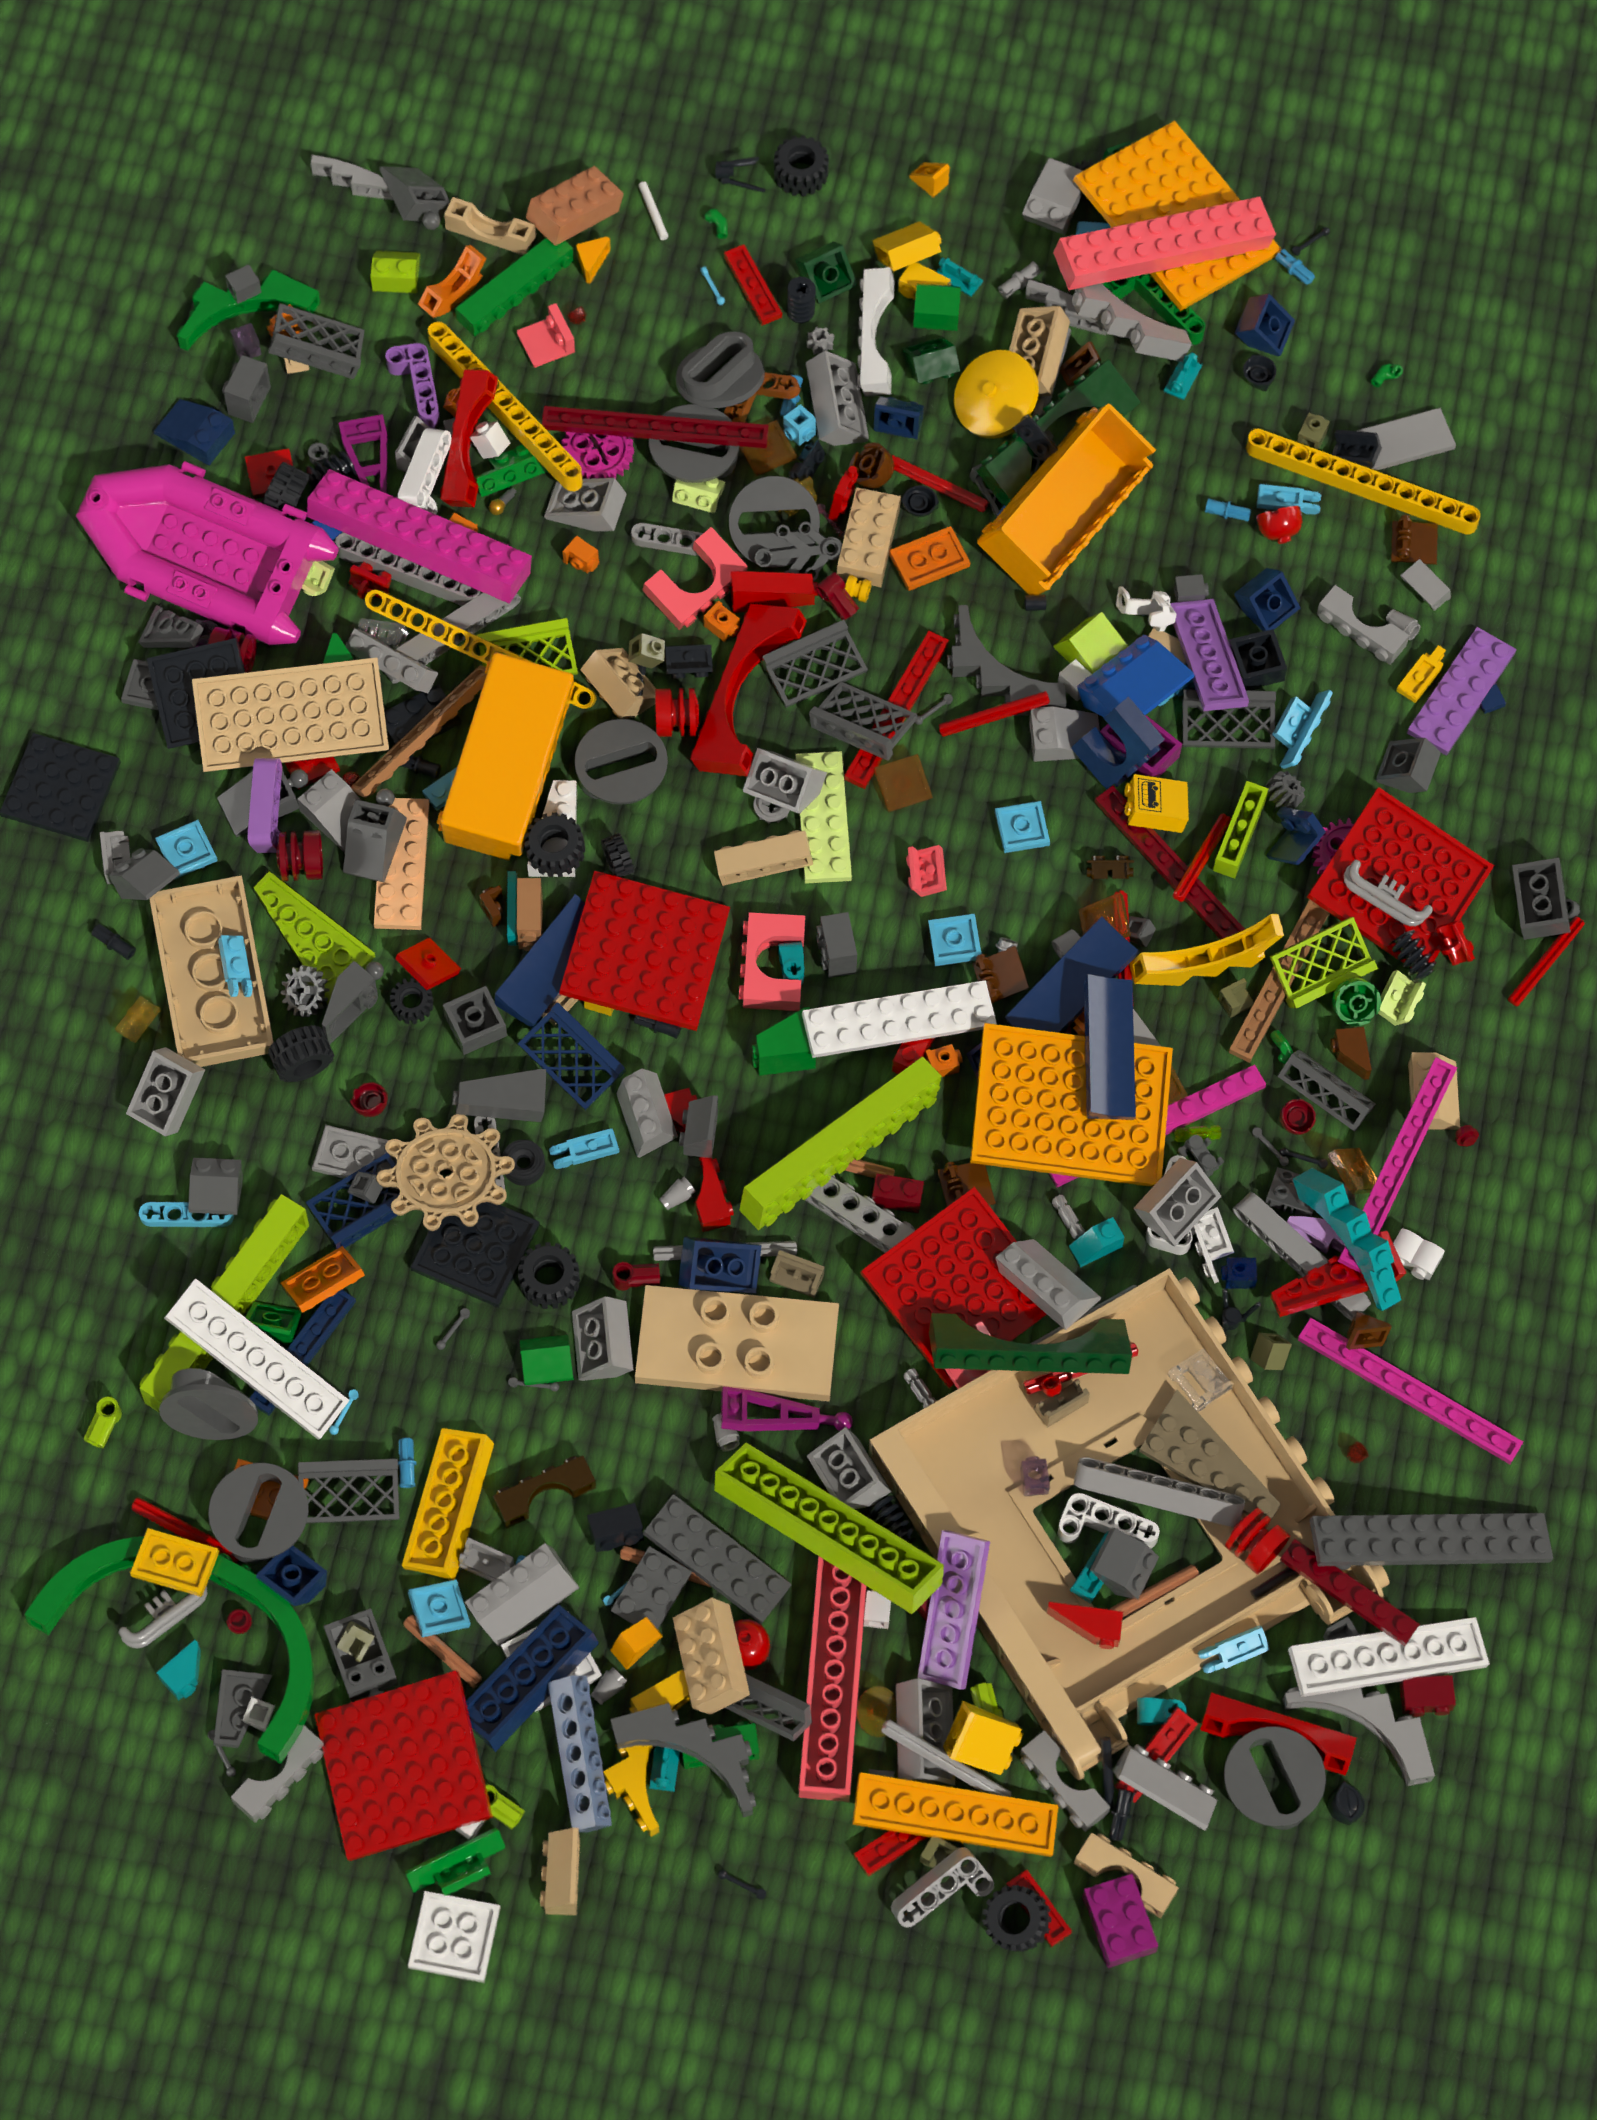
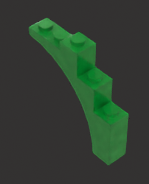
M272 269L270 274L265 276L261 282V293L237 304L228 288L225 292L203 282L201 287L197 288L193 293L194 309L190 312L188 321L178 330L177 337L180 348L188 351L199 337L226 319L257 311H277L279 304L286 306L291 304L293 308L314 314L320 305L319 291Z

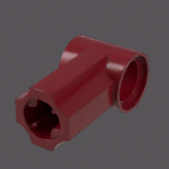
M833 572L816 586V591L824 601L831 604L841 620H846L854 615L859 607L845 590L846 584L843 579Z
M620 1262L613 1268L612 1285L621 1291L628 1290L630 1287H643L645 1285L660 1286L659 1263L631 1265L627 1262ZM620 1273H625L629 1276V1278L621 1280L617 1277V1275Z

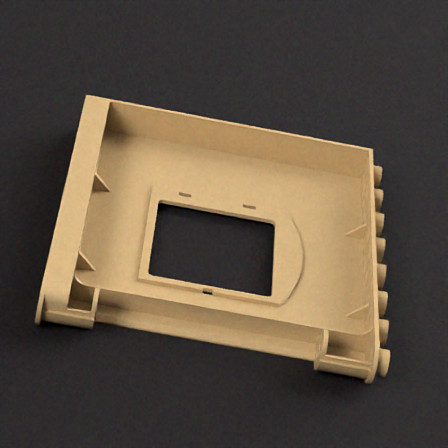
M1170 1268L1076 1321L1067 1330L1062 1329L1038 1343L1051 1344L1077 1338L1090 1331L1100 1319H1125L1129 1342H1134L1138 1348V1355L1131 1360L1129 1374L1088 1373L1061 1383L1062 1389L1071 1385L1074 1380L1079 1379L1081 1389L1086 1388L1090 1393L1089 1400L1086 1405L1047 1428L1034 1410L1036 1403L1043 1402L1049 1396L1043 1390L1027 1394L1024 1389L1025 1380L1048 1372L991 1370L870 1439L869 1456L935 1560L938 1557L943 1530L990 1541L976 1625L1043 1731L1045 1730L1061 1749L1060 1758L1078 1781L1084 1778V1771L1102 1761V1737L1108 1736L1111 1738L1112 1755L1129 1745L1125 1730L1118 1718L1137 1708V1698H1154L1201 1670L1205 1664L1219 1659L1218 1654L1206 1659H1200L1198 1651L1208 1646H1215V1643L1258 1625L1262 1626L1265 1632L1308 1605H1311L1315 1613L1319 1614L1320 1618L1327 1625H1331L1353 1612L1298 1573L1261 1597L1254 1599L1251 1590L1288 1567L1280 1559L1294 1539L1315 1552L1309 1520L1312 1516H1335L1329 1507L1330 1504L1334 1503V1496L1327 1483L1321 1477L1311 1480L1302 1467V1464L1307 1462V1457L1297 1439L1291 1436L1284 1440L1274 1425L1280 1421V1417L1271 1400L1266 1396L1257 1399L1248 1386L1249 1383L1253 1382V1376L1245 1361L1240 1356L1231 1360L1221 1344L1226 1342V1336L1221 1325L1212 1316L1204 1320L1195 1307V1304L1200 1302V1298L1192 1282L1187 1277L1178 1281ZM1178 1390L1280 1503L1279 1509L1266 1529L1269 1531L1274 1526L1280 1525L1291 1537L1277 1557L1261 1573L1256 1575L1244 1564L1249 1555L1247 1551L1240 1557H1236L1234 1553L1239 1544L1231 1551L1225 1547V1543L1235 1527L1196 1518L1221 1555L1222 1561L1122 1620L1119 1646L1113 1649H1102L1099 1645L1092 1644L1047 1614L1049 1602L1093 1607V1605L1069 1591L1076 1579L1035 1517L1033 1510L1075 1485L1074 1478L1080 1458L1088 1457L1113 1463L1141 1447L1172 1396ZM1116 1439L1117 1442L1115 1444L1111 1445L1108 1448H1105V1445ZM1162 1466L1169 1478L1193 1484ZM1051 1475L1053 1480L1041 1486L1040 1483L1048 1479ZM1242 1513L1241 1520L1246 1516V1514ZM1382 1565L1351 1566L1347 1570H1342L1383 1599L1382 1588L1389 1585V1578Z

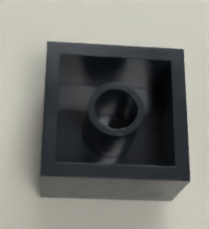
M1274 629L1230 639L1229 644L1245 690L1285 681L1287 666Z

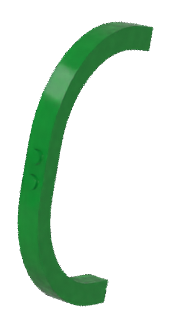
M144 1536L121 1539L101 1545L71 1561L45 1585L24 1614L27 1623L49 1635L65 1611L82 1592L106 1576L133 1567ZM220 1553L217 1556L209 1580L246 1599L262 1610L276 1625L288 1649L290 1671L286 1693L276 1715L257 1742L260 1753L281 1764L305 1725L313 1699L314 1666L309 1641L297 1613L288 1601L258 1580L250 1567L244 1564L239 1566L228 1555Z

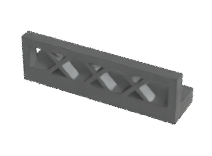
M1301 1050L1294 1052L1277 1076L1353 1131L1358 1129L1366 1115L1376 1105ZM1291 1065L1299 1069L1301 1079L1293 1080L1286 1075ZM1314 1080L1317 1082L1320 1093L1313 1094L1310 1092L1307 1081ZM1334 1094L1337 1096L1340 1106L1331 1107L1327 1103L1326 1095ZM1353 1108L1360 1113L1355 1123L1347 1118L1345 1109Z
M747 1674L745 1675L750 1695L725 1707L792 1741L812 1724L810 1704ZM755 1704L759 1708L748 1710L744 1706ZM775 1714L779 1718L767 1719L763 1715ZM792 1723L797 1725L793 1730H789L783 1726L785 1724Z

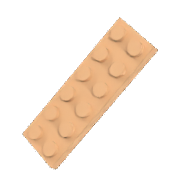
M395 798L394 803L389 806L406 816L407 820L384 883L377 881L374 928L421 930L429 799Z

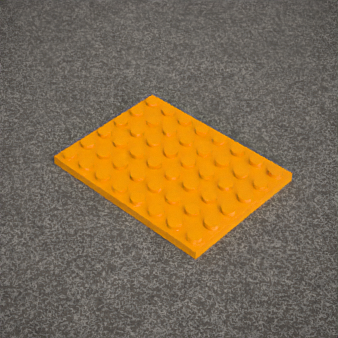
M1175 121L1075 175L1073 179L1111 227L1241 201ZM1272 240L1270 246L1265 249L1153 272L1150 275L1177 308L1182 311L1273 259L1278 253H1281L1282 249Z
M984 1023L970 1163L1153 1187L1162 1178L1173 1048L1134 1043L1136 1118L1134 1120L1087 1119L1085 1036Z

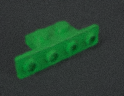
M522 444L513 450L502 452L498 457L488 459L493 470L476 476L475 480L478 484L479 494L481 497L546 473L548 470Z
M494 1828L407 1870L405 1874L413 1892H417L437 1882L444 1896L491 1874L484 1859L505 1849V1844L498 1828Z

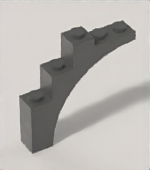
M968 605L958 606V614H954V628H958L959 634H955V646H952L951 655H947V667L952 669V677L976 676V688L981 689V697L1005 696V704L1045 691L1049 695L1050 703L1041 707L1066 709L1065 683H1048L1030 679L1013 672L998 662L985 649L977 637L970 621ZM1030 710L1012 716H1030Z
M669 1703L611 1719V1726L618 1749L633 1746H660L678 1750L692 1756L711 1768L725 1782L735 1797L743 1818L753 1815L752 1807L756 1806L753 1792L747 1791L745 1783L749 1782L746 1767L741 1768V1766L749 1764L748 1756L752 1755L749 1741H744L742 1734L712 1742V1740H716L712 1725L707 1726L706 1719L676 1727L677 1724H680L676 1709L671 1710Z

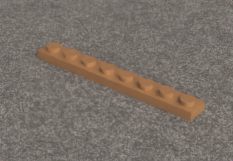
M479 665L350 787L356 795L366 798L374 794L377 787L383 781L390 779L393 772L399 766L407 763L410 756L416 750L424 747L426 741L432 735L437 734L448 720L458 714V710L465 704L470 703L474 699V695L483 688L487 675L485 674L486 667Z
M1309 900L1283 950L1319 933L1330 913ZM1307 945L1302 947L1299 957L1306 959L1311 947ZM1286 955L1279 958L1278 961L1281 968L1289 970L1293 958ZM1297 960L1293 973L1298 974L1303 964L1302 961ZM1274 967L1229 1049L1230 1054L1249 1063L1286 996ZM1291 976L1289 982L1290 987L1295 979V976Z

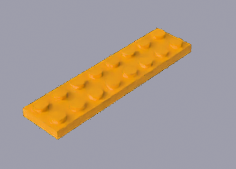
M860 1772L858 1775L852 1824L1051 1857L1054 1850L1058 1805Z

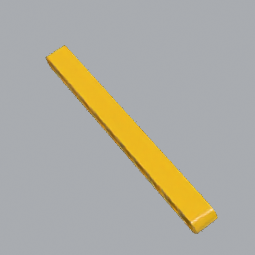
M434 322L428 327L430 347L460 379L463 377L464 370L490 371L446 324ZM498 380L495 398L487 407L566 490H579L583 485L582 470L579 463Z
M1254 429L1249 433L1246 451L1256 459L1463 534H1472L1477 529L1480 511L1474 506L1262 429Z
M372 590L365 597V604L369 609L487 664L488 660L491 661L494 653L502 652L508 656L530 661L383 591ZM376 594L382 597V604L378 607H374L371 602L372 597ZM396 604H400L403 607V613L399 617L394 616L392 613V608ZM420 613L424 617V622L421 626L417 627L413 623V617ZM441 623L445 628L444 634L436 636L434 627ZM458 633L464 634L466 638L462 646H457L454 641ZM479 643L485 644L487 649L486 653L482 656L477 655L475 652V647ZM574 681V690L570 703L584 709L592 707L596 702L594 691ZM586 691L590 694L591 700L588 704L583 705L579 701V695Z

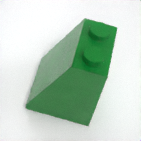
M810 1007L801 1009L756 1035V1044L752 1045L753 1067H758L759 1076L816 1069V1057L812 1058L802 1018L803 1010H809Z

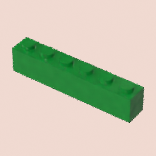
M545 238L456 307L457 321L474 337L480 332H485L495 320L503 318L506 312L513 306H518L526 296L535 293L540 285L553 279L558 271L562 268H567L573 261V247L566 241L555 246L549 239Z

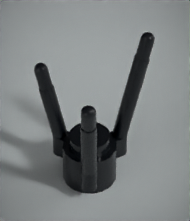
M759 157L716 161V179H722V184H731L762 193L766 191L764 188L730 179V177H734V167L754 165L759 160Z
M1223 1289V1314L1221 1318L1223 1331L1226 1332L1227 1330L1238 1328L1240 1322H1245L1261 1306V1303L1257 1302L1244 1314H1241L1237 1308L1229 1307L1227 1290Z

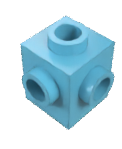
M801 404L784 416L785 436L800 446L805 441L811 440L816 434V419Z

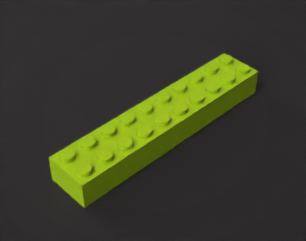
M921 1057L745 1186L739 1211L758 1230L765 1225L767 1227L772 1225L776 1221L777 1216L783 1212L788 1213L793 1209L796 1202L800 1199H807L818 1186L823 1187L835 1173H842L854 1159L856 1161L861 1159L872 1146L875 1148L880 1145L888 1134H895L904 1122L914 1120L923 1108H930L937 1100L936 1096L940 1089L939 1085L942 1076L924 1057Z
M282 1194L277 1200L274 1199L270 1203L266 1216L256 1222L253 1228L254 1232L250 1238L243 1240L239 1247V1253L236 1257L229 1259L225 1266V1272L221 1277H216L211 1285V1291L242 1316L246 1314L309 1227L305 1208ZM182 1332L179 1335L175 1334L171 1338L168 1350L165 1354L158 1356L154 1363V1369L150 1374L147 1373L140 1382V1391L145 1404L158 1412L163 1397L170 1391L174 1373L190 1368L205 1370L214 1358Z
M745 1443L715 1471V1491L909 1613L913 1614L942 1585L944 1564L748 1443Z

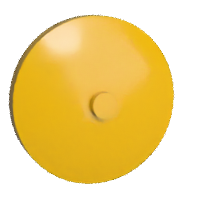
M1008 350L990 351L973 360L961 374L955 389L954 406L960 422L969 431L983 438H1000L1015 431L1013 427L1026 414L1030 416L1036 406L1039 384L1035 370L1019 354Z

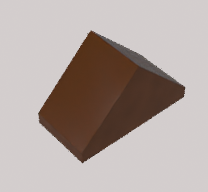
M1087 342L1061 366L1060 373L1067 386H1074L1073 381L1080 375L1084 374L1086 376L1090 372L1088 368L1095 362L1100 361L1101 363V358L1092 342Z
M1357 1311L1348 1329L1346 1348L1353 1350L1383 1346L1392 1326L1387 1322Z

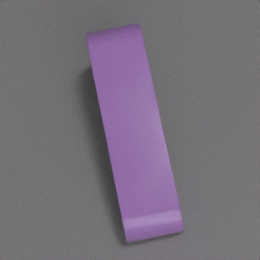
M414 343L388 349L386 352L388 372L392 375L411 374L418 416L430 428L437 427L440 420L426 346L421 343ZM430 409L431 414L427 415L426 410Z
M256 758L253 764L248 842L257 853H277L280 833L277 826L282 777L280 758Z

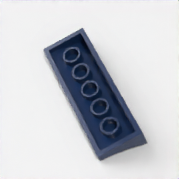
M576 894L495 993V1005L531 1028H534L560 996L561 984L585 902Z
M1101 916L1005 1016L1008 1026L1063 1033L1084 1011V980L1087 974L1115 979L1139 954L1138 949L1129 943Z
M1087 974L1084 980L1087 1119L1134 1120L1136 1118L1132 980Z
M558 1605L466 1701L473 1732L496 1752L550 1695L548 1682L567 1677L599 1644L594 1633Z

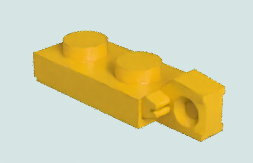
M1438 645L1431 655L1428 653L1423 654L1399 684L1397 692L1416 703L1441 671L1444 663L1440 661L1443 659L1446 650Z

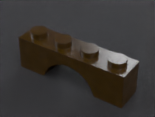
M582 1455L578 1458L577 1456L570 1457L564 1461V1464L556 1468L555 1466L548 1467L534 1478L528 1476L520 1480L519 1484L510 1488L507 1486L499 1489L496 1495L493 1496V1499L506 1529L529 1519L530 1504L543 1491L558 1489L576 1498L596 1489V1481L584 1456Z

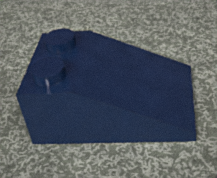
M179 399L155 429L154 434L209 466L235 434L233 420L210 407Z
M684 1237L678 1285L696 1290L756 1293L762 1245L709 1238Z

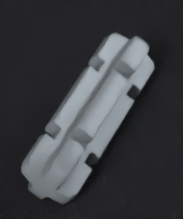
M1058 1195L1053 1198L1052 1204L1059 1211L1058 1214L1067 1229H1070L1071 1236L1074 1239H1078L1084 1234L1085 1230L1081 1224H1078L1079 1220L1070 1205H1067L1064 1195Z
M912 1368L904 1373V1379L908 1384H911L910 1388L919 1401L923 1403V1407L926 1408L937 1401L934 1397H931L932 1393L923 1380L919 1379L917 1371Z

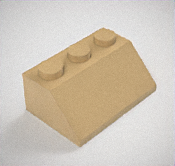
M623 648L595 650L580 670L586 676V680L597 689L600 697L610 705L617 717L620 719L635 718L656 704V688L645 675H642L644 685L636 677L637 673H640L638 666L628 662L629 655ZM643 689V696H637Z
M1412 1052L1408 1063L1411 1107L1435 1057L1455 1067L1456 1061L1438 1053ZM1457 1070L1428 1129L1460 1128Z
M579 1828L550 1832L548 1841L544 1840L543 1856H547V1866H542V1881H546V1891H541L540 1906L545 1907L546 1914L576 1915L580 1851Z

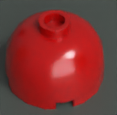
M1299 506L1283 507L1277 511H1267L1256 516L1262 535L1269 540H1277L1278 544L1290 542L1291 537L1296 535L1302 526V513Z
M739 1619L734 1622L744 1670H753L768 1658L770 1637L765 1628L757 1621Z

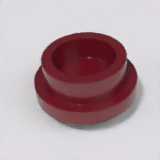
M1465 1125L1455 1133V1140L1459 1146H1471L1479 1137L1477 1129L1471 1125Z
M236 1609L228 1615L227 1626L231 1632L243 1634L251 1628L252 1618L246 1610Z

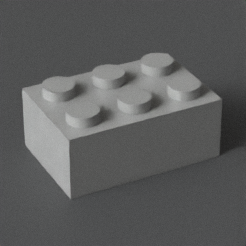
M166 1047L154 1050L126 1114L164 1136L178 1133L205 1069Z

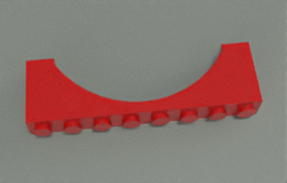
M750 604L748 612L744 616L741 630L737 634L734 648L729 654V661L722 673L718 689L714 693L712 705L707 711L705 723L699 732L698 741L691 753V761L699 771L748 776L755 756L746 744H741L738 741L735 733L733 710L737 693L748 674L762 660V656L773 652L794 639H800L807 620L799 608Z

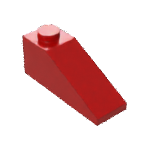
M1056 1602L1048 1603L1047 1614L1092 1644L1099 1645L1102 1649H1113L1119 1646L1123 1611Z

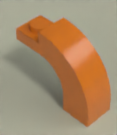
M472 245L466 246L453 271L442 282L427 286L418 305L433 318L453 310L467 298L482 277L479 272L487 258Z

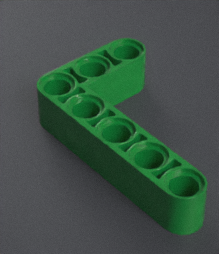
M1150 273L1102 283L1119 299L1135 290L1171 327L1186 330L1192 345L1202 342L1205 322L1190 306L1180 311Z

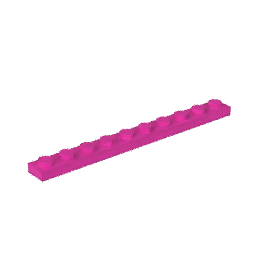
M1435 1057L1362 1209V1211L1366 1212L1372 1233L1377 1236L1457 1070V1067ZM1345 1246L1338 1262L1360 1272L1361 1270L1355 1259Z
M1255 1065L1250 1066L1169 1105L1165 1136L1264 1089L1266 1083ZM1049 1173L1056 1187L1078 1178Z
M1312 1318L1309 1319L1298 1337V1341L1508 1464L1512 1463L1523 1444V1441L1364 1348L1348 1350L1346 1348L1347 1338Z

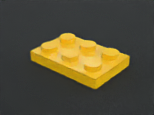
M148 1528L130 1574L134 1578L202 1597L219 1550L215 1547Z

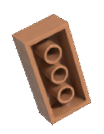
M593 166L532 198L526 219L535 224V227L556 246L619 212L624 193Z

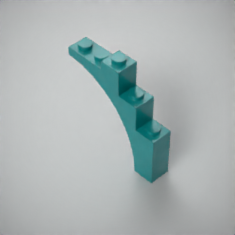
M1313 1168L1293 1178L1299 1200L1309 1205L1333 1228L1355 1259L1368 1284L1377 1309L1383 1311L1401 1301L1402 1299L1391 1263L1395 1261L1389 1242L1372 1233L1366 1212L1350 1205L1344 1184Z

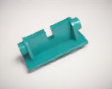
M942 258L940 260L939 266L941 267L937 270V273L951 279L950 285L961 287L963 293L972 297L983 283V280L978 275H974L953 263L949 258Z
M1189 353L1183 361H1179L1164 392L1182 400L1185 399L1202 367V364L1197 362L1196 354Z
M655 1746L649 1789L675 1792L680 1751Z

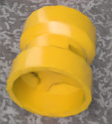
M849 575L845 590L851 598L855 596L858 601L866 603L872 581L867 579L859 581L856 576Z

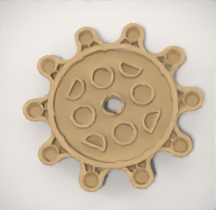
M459 1114L452 1116L449 1125L443 1129L433 1127L427 1118L417 1119L413 1124L416 1137L412 1141L402 1142L398 1139H391L385 1145L386 1152L396 1158L397 1164L391 1169L380 1171L377 1174V1182L382 1187H395L400 1190V1195L391 1204V1210L398 1216H403L412 1210L424 1212L423 1224L430 1231L437 1230L441 1225L442 1219L447 1216H457L464 1225L468 1227L474 1226L479 1219L476 1211L478 1204L490 1202L500 1205L506 1200V1191L496 1185L495 1179L500 1175L511 1173L515 1167V1162L511 1157H497L491 1151L492 1147L500 1139L498 1130L490 1128L480 1134H471L467 1130L468 1118L465 1115ZM445 1169L453 1172L451 1175L445 1176V1178L440 1175V1172Z

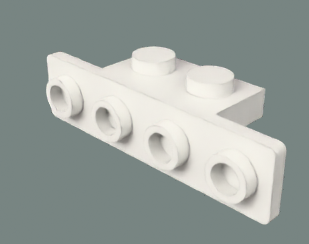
M1217 1207L1208 1210L1190 1230L1192 1235L1196 1234L1199 1242L1195 1243L1199 1257L1203 1255L1205 1257L1206 1263L1202 1264L1207 1278L1212 1277L1214 1283L1219 1282L1212 1261L1234 1253Z

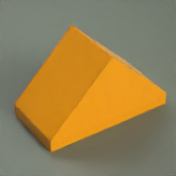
M924 162L909 177L929 195L935 197L948 185L950 167L947 163Z
M608 237L576 245L577 259L585 281L589 284L610 252V238Z
M645 1617L620 1633L611 1652L624 1668L628 1670L663 1635L650 1619Z

